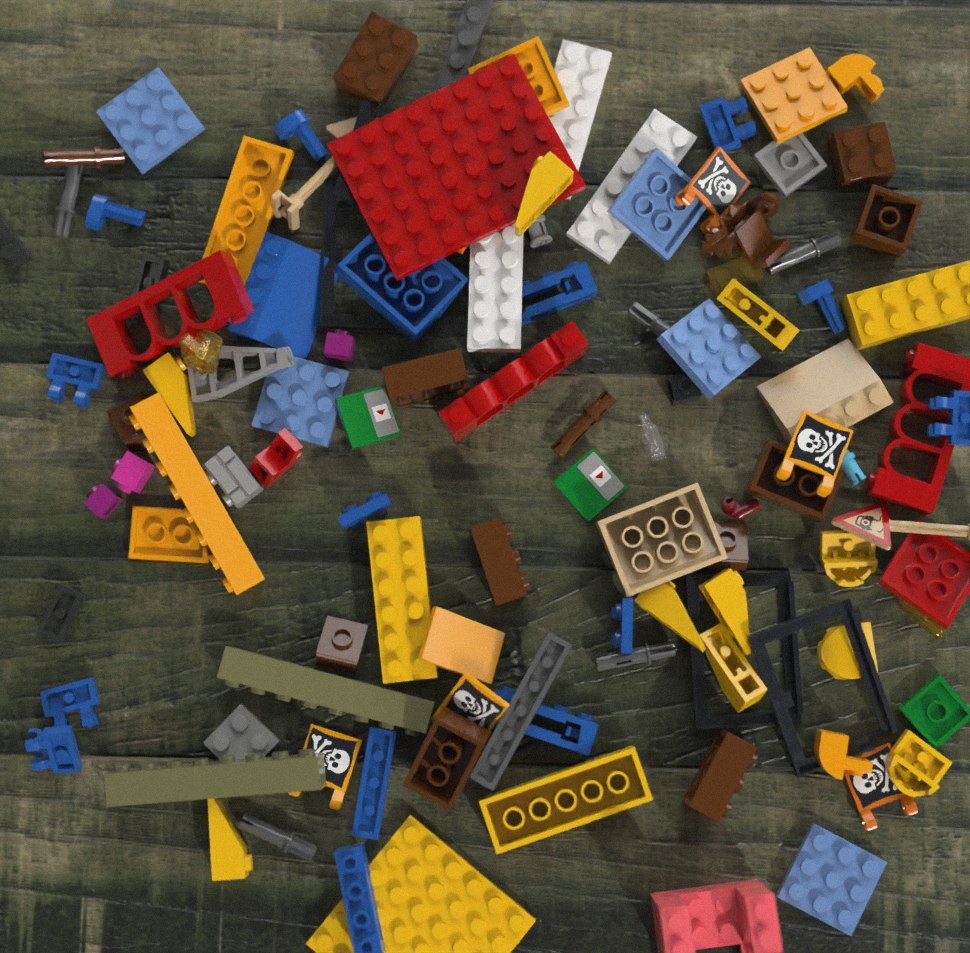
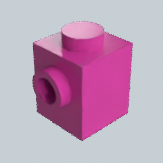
M127 450L123 458L115 462L111 478L118 482L115 487L127 494H130L131 491L140 494L156 466Z

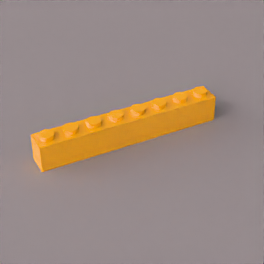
M158 392L130 407L132 415L128 417L136 431L140 428L146 438L142 439V442L149 454L155 452L159 460L155 465L162 477L168 475L172 482V485L168 487L175 500L181 498L185 508L182 509V512L189 524L194 521L199 531L195 532V535L201 546L207 545L212 554L208 558L215 570L221 568L225 576L221 581L228 593L234 591L237 596L265 580L160 393Z

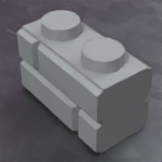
M226 446L203 465L207 470L205 474L213 486L218 484L224 491L220 496L229 507L234 504L235 507L241 508L264 489L230 446Z

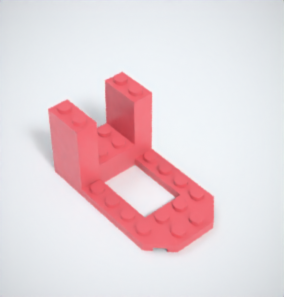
M758 879L650 893L658 953H695V950L736 944L740 945L741 953L783 952L774 893Z

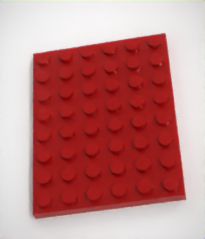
M514 54L327 143L328 149L396 281L515 224L532 170L531 166L539 156L544 157L549 151L574 171L573 182L550 206L584 190L586 187Z

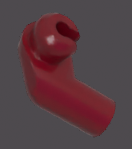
M725 497L721 503L722 511L726 515L738 520L761 510L760 503L756 498L742 504L733 500V497Z

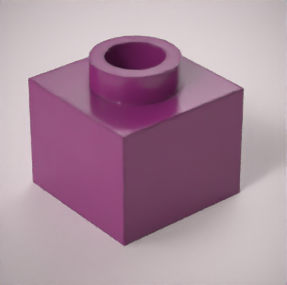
M335 330L334 333L327 332L324 354L326 358L352 361L356 341L353 336H350L348 331Z
M101 483L99 486H94L86 495L88 499L84 504L98 517L107 519L124 499L109 486Z

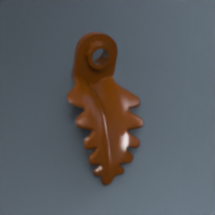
M764 192L747 199L743 204L730 205L728 208L730 217L721 216L719 218L721 227H711L710 230L713 234L707 233L705 235L706 240L701 241L702 246L699 248V251L707 253L709 256H712L713 252H715L718 257L722 256L723 250L726 255H731L732 245L739 252L743 251L734 231L756 210L760 211L764 220L776 215L780 207L778 197L772 192Z

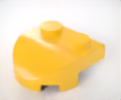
M845 530L820 531V562L826 574L836 584L844 587H855L863 584L864 580L871 573H875L878 565V560L875 557L876 545Z
M864 622L861 625L878 672L871 622ZM834 626L827 629L823 640L819 641L817 645V657L822 669L827 670L835 679L862 678L845 626Z
M905 729L889 751L886 759V769L890 780L898 790L911 797L934 793L940 787L938 782L952 764L950 760L908 729Z

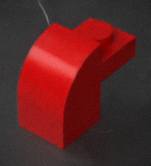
M284 428L277 433L268 448L255 456L248 470L267 488L302 456L300 451L303 446L299 443L296 436Z

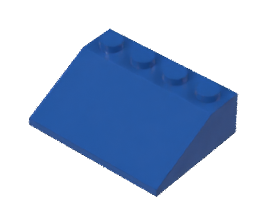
M265 232L245 283V289L255 312L247 315L248 319L241 323L233 324L230 322L228 330L231 334L267 348L277 349L289 346L294 357L306 360L320 326L322 255L295 242ZM324 256V268H325V266H326V264H327V262H328V260H329V258H327V257H325V256ZM335 263L334 287L338 279L337 265L339 263Z
M369 233L337 265L338 277L414 345L433 327L469 282V279L445 258L396 281L372 233Z

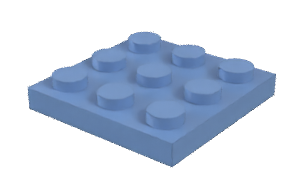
M159 67L96 111L142 174L205 130Z
M656 148L652 149L607 212L664 261H668L706 210V207L696 196L689 206L684 204L679 206L675 202V196L692 179Z
M710 298L656 339L709 400L761 358Z
M293 356V367L279 369L266 376L251 426L275 434L286 428L298 440L328 448L338 416L334 400L344 396L350 372Z
M812 822L776 896L852 936L887 862Z

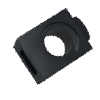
M685 372L670 375L666 380L672 406L697 401L702 396L701 390Z

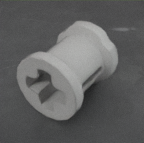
M543 214L527 229L531 239L529 244L532 248L541 247L552 241V237L547 233L544 224L546 218Z

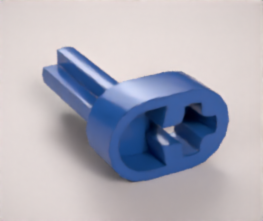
M302 109L296 110L279 121L273 127V131L280 141H284L296 134L316 163L321 162L329 154L308 125L310 120Z
M94 194L87 212L85 228L100 232L106 217L142 227L146 212L110 202L109 197Z
M828 279L797 293L795 296L800 307L815 300L817 301L832 334L847 328L831 295V292L834 290Z

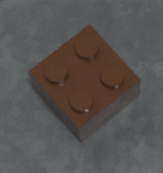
M885 121L834 131L827 141L838 190L889 181L897 172Z
M872 184L865 193L849 241L899 258L907 250L923 201Z

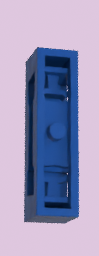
M578 261L566 265L564 270L558 273L550 271L541 275L540 280L535 282L524 281L522 286V302L555 290L562 283L565 284L563 286L565 292L526 307V311L522 313V325L595 297L598 290L587 263L579 264Z
M502 686L501 690L495 689L494 693L508 703L511 701L516 690ZM541 702L536 714L562 723L569 721L580 725L579 729L567 725L564 732L566 736L577 739V743L561 738L560 733L531 723L524 734L589 756L599 726L598 723L593 722L594 716L579 712L577 717L567 713L569 709L567 707L553 703L551 708L542 705Z
M362 842L339 847L334 851L354 953H386L365 844Z

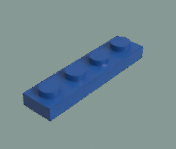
M370 727L351 836L374 840L379 839L397 731Z

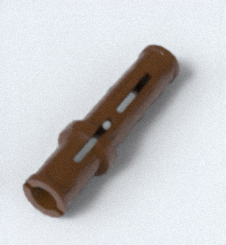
M98 146L87 150L42 151L44 168L78 165L101 167L103 164H124L125 157L122 156L124 154L123 148L100 149Z
M604 390L590 406H586L583 409L584 412L550 448L563 459L595 423L598 424L602 420L601 417L617 402L616 399Z

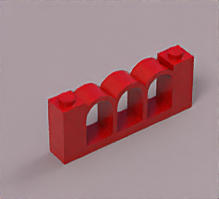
M219 250L86 320L109 377L127 380L134 377L136 371L144 368L142 362L151 363L162 357L168 345L176 347L187 346L194 341L199 329L212 332L222 328L226 322L233 324L241 323L247 320V315L255 312L232 255ZM202 280H205L214 302V313L205 323H201L198 319L186 288ZM171 296L174 297L183 322L182 330L173 339L168 336L156 305H154ZM141 311L151 334V345L143 354H139L125 322L126 319Z
M572 320L550 335L549 338L534 346L521 358L506 365L490 379L480 383L463 397L458 398L439 411L441 423L455 443L583 356L588 344L587 340Z
M919 342L912 349H908L904 358V363L907 364L905 372L910 373V375L900 385L899 396L904 406L893 413L889 420L888 430L890 437L894 441L881 449L877 461L878 468L873 470V473L869 472L864 486L868 488L867 496L929 515L934 513L955 445H947L948 437L946 436L939 437L937 447L907 437L900 426L901 417L905 412H912L948 424L949 410L948 412L929 410L928 405L917 401L911 391L912 382L915 378H925L955 388L954 390L970 392V359ZM898 446L933 457L926 482L894 471L889 462L891 450Z

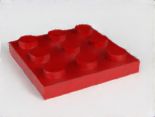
M917 518L916 520H914V522L927 523L921 518ZM907 533L877 582L943 629H946L950 626L970 592V552L944 535Z

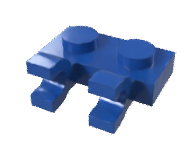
M722 97L699 105V110L714 150L717 147H721L726 153L740 148V139L745 140L755 137L754 132H756L753 121L735 128L731 117L746 113L748 106L744 97L728 104L725 98Z
M52 353L45 376L46 379L52 381L47 396L52 401L63 403L65 384L76 386L77 391L74 395L73 403L77 404V407L88 409L90 391L99 392L105 366L100 363Z
M953 390L950 391V398L941 396L930 398L928 409L949 410V423L927 425V436L948 437L947 445L970 447V392Z
M377 492L365 499L367 503L359 507L353 504L341 511L343 515L338 517L341 526L344 529L350 526L357 529L364 525L362 520L374 514L380 517L388 513L386 508L392 505L386 493L381 495L380 492Z
M622 598L620 599V604L611 607V618L620 620V631L610 634V645L619 648V653L632 654L633 599Z
M95 678L83 679L40 692L45 718L54 717L55 727L72 726L67 713L80 710L83 727L99 725L96 712L93 709L94 705L100 704Z
M72 726L44 727L43 732L38 728L28 729L30 740H25L24 745L26 751L34 752L36 758L31 759L32 771L52 768L54 774L81 772L82 761Z

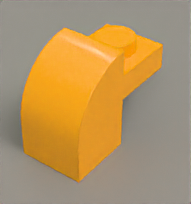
M846 55L826 70L827 75L840 95L855 85L866 100L872 104L885 90L880 78L871 74V70L876 63L865 55Z
M822 729L816 730L814 754L823 770L843 780L844 769H846V774L862 777L863 772L872 774L873 762L864 758L846 756L849 741L848 735Z

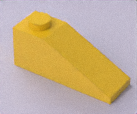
M551 151L544 157L539 156L531 166L532 170L515 223V235L518 237L573 182L574 171Z
M734 278L717 297L718 301L782 351L800 331Z
M168 352L142 371L156 391L160 393L162 399L185 432L193 438L197 433L189 378L184 372L187 367L179 356L174 358Z
M724 569L698 585L719 622L722 623L743 655H749L752 652L747 638L750 632L746 592L742 587L744 581L737 571L733 572L732 569Z
M667 581L639 593L634 601L640 608L701 652L705 651L706 647L680 596L674 590L676 585L673 582Z
M722 623L700 634L706 647L705 653L718 682L736 711L739 713L760 701L768 689Z
M208 799L212 881L245 879L249 875V871L253 870L252 854H248V847L221 799Z

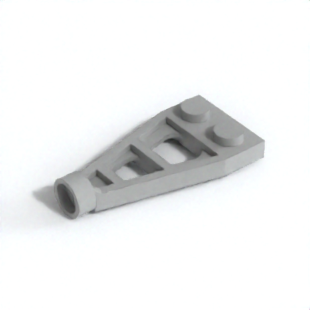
M208 345L185 350L192 402L195 403L221 398L279 369L290 368L294 365L293 354L289 346L276 349ZM259 356L261 368L245 374L243 357ZM220 358L232 359L235 362L236 374L224 382H219L216 361Z

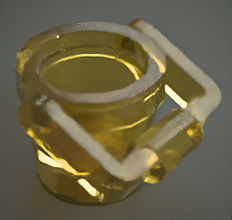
M201 330L195 339L188 333L179 339L181 355L184 358L185 364L201 375L216 372L223 339L219 335L211 331Z

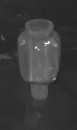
M648 413L640 415L638 418L642 427L639 430L638 438L643 453L647 457H651L652 462L665 459L667 457L668 442L661 427L651 422Z

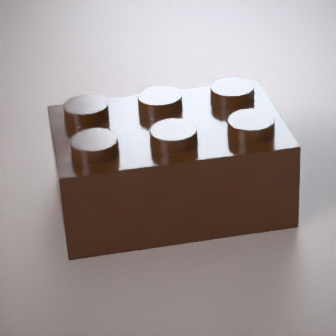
M371 11L333 76L336 88L360 101L365 99L385 105L418 49L417 35Z
M461 348L382 367L389 399L392 406H398L399 409L411 407L414 405L413 402L424 400L425 403L433 402L440 399L439 395L447 393L450 396H457L465 393L464 389L469 388Z
M772 440L766 441L763 444L744 492L813 521L821 522L825 520L844 470L839 468L831 493L826 497H821L817 495L816 491L823 476L794 464L790 476L785 481L776 477L788 447Z
M500 517L470 527L496 607L526 597V591L530 590V585L526 574H520L517 565H520L522 562L517 547L511 549L509 540L513 539L509 523H503Z
M443 706L436 716L402 786L451 811L492 731Z
M720 729L682 801L719 822L721 817L726 818L732 807V804L729 802L734 793L738 794L744 785L745 779L742 777L746 769H751L757 760L758 755L755 754L757 747L728 731Z

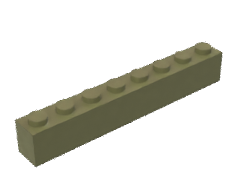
M225 646L217 678L224 679L223 685L234 688H239V684L250 686L249 692L260 695H264L265 691L276 693L274 698L290 702L291 698L301 700V706L316 709L317 705L327 707V713L342 716L343 712L353 714L352 719L368 723L369 719L379 721L378 726L394 730L395 726L405 728L404 733L420 737L421 733H427L435 704L434 700L232 646Z
M315 749L299 750L298 755H288V751L273 752L272 757H262L261 753L245 755V759L235 760V755L219 757V761L209 762L208 758L192 759V763L182 764V760H171L165 762V766H156V762L141 763L139 768H130L129 764L115 765L112 771L104 774L107 807L321 790L326 786L324 753H315Z

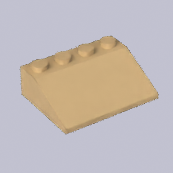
M849 338L756 387L788 446L803 410L848 428L894 403L881 379Z
M698 482L595 523L627 597L728 558Z

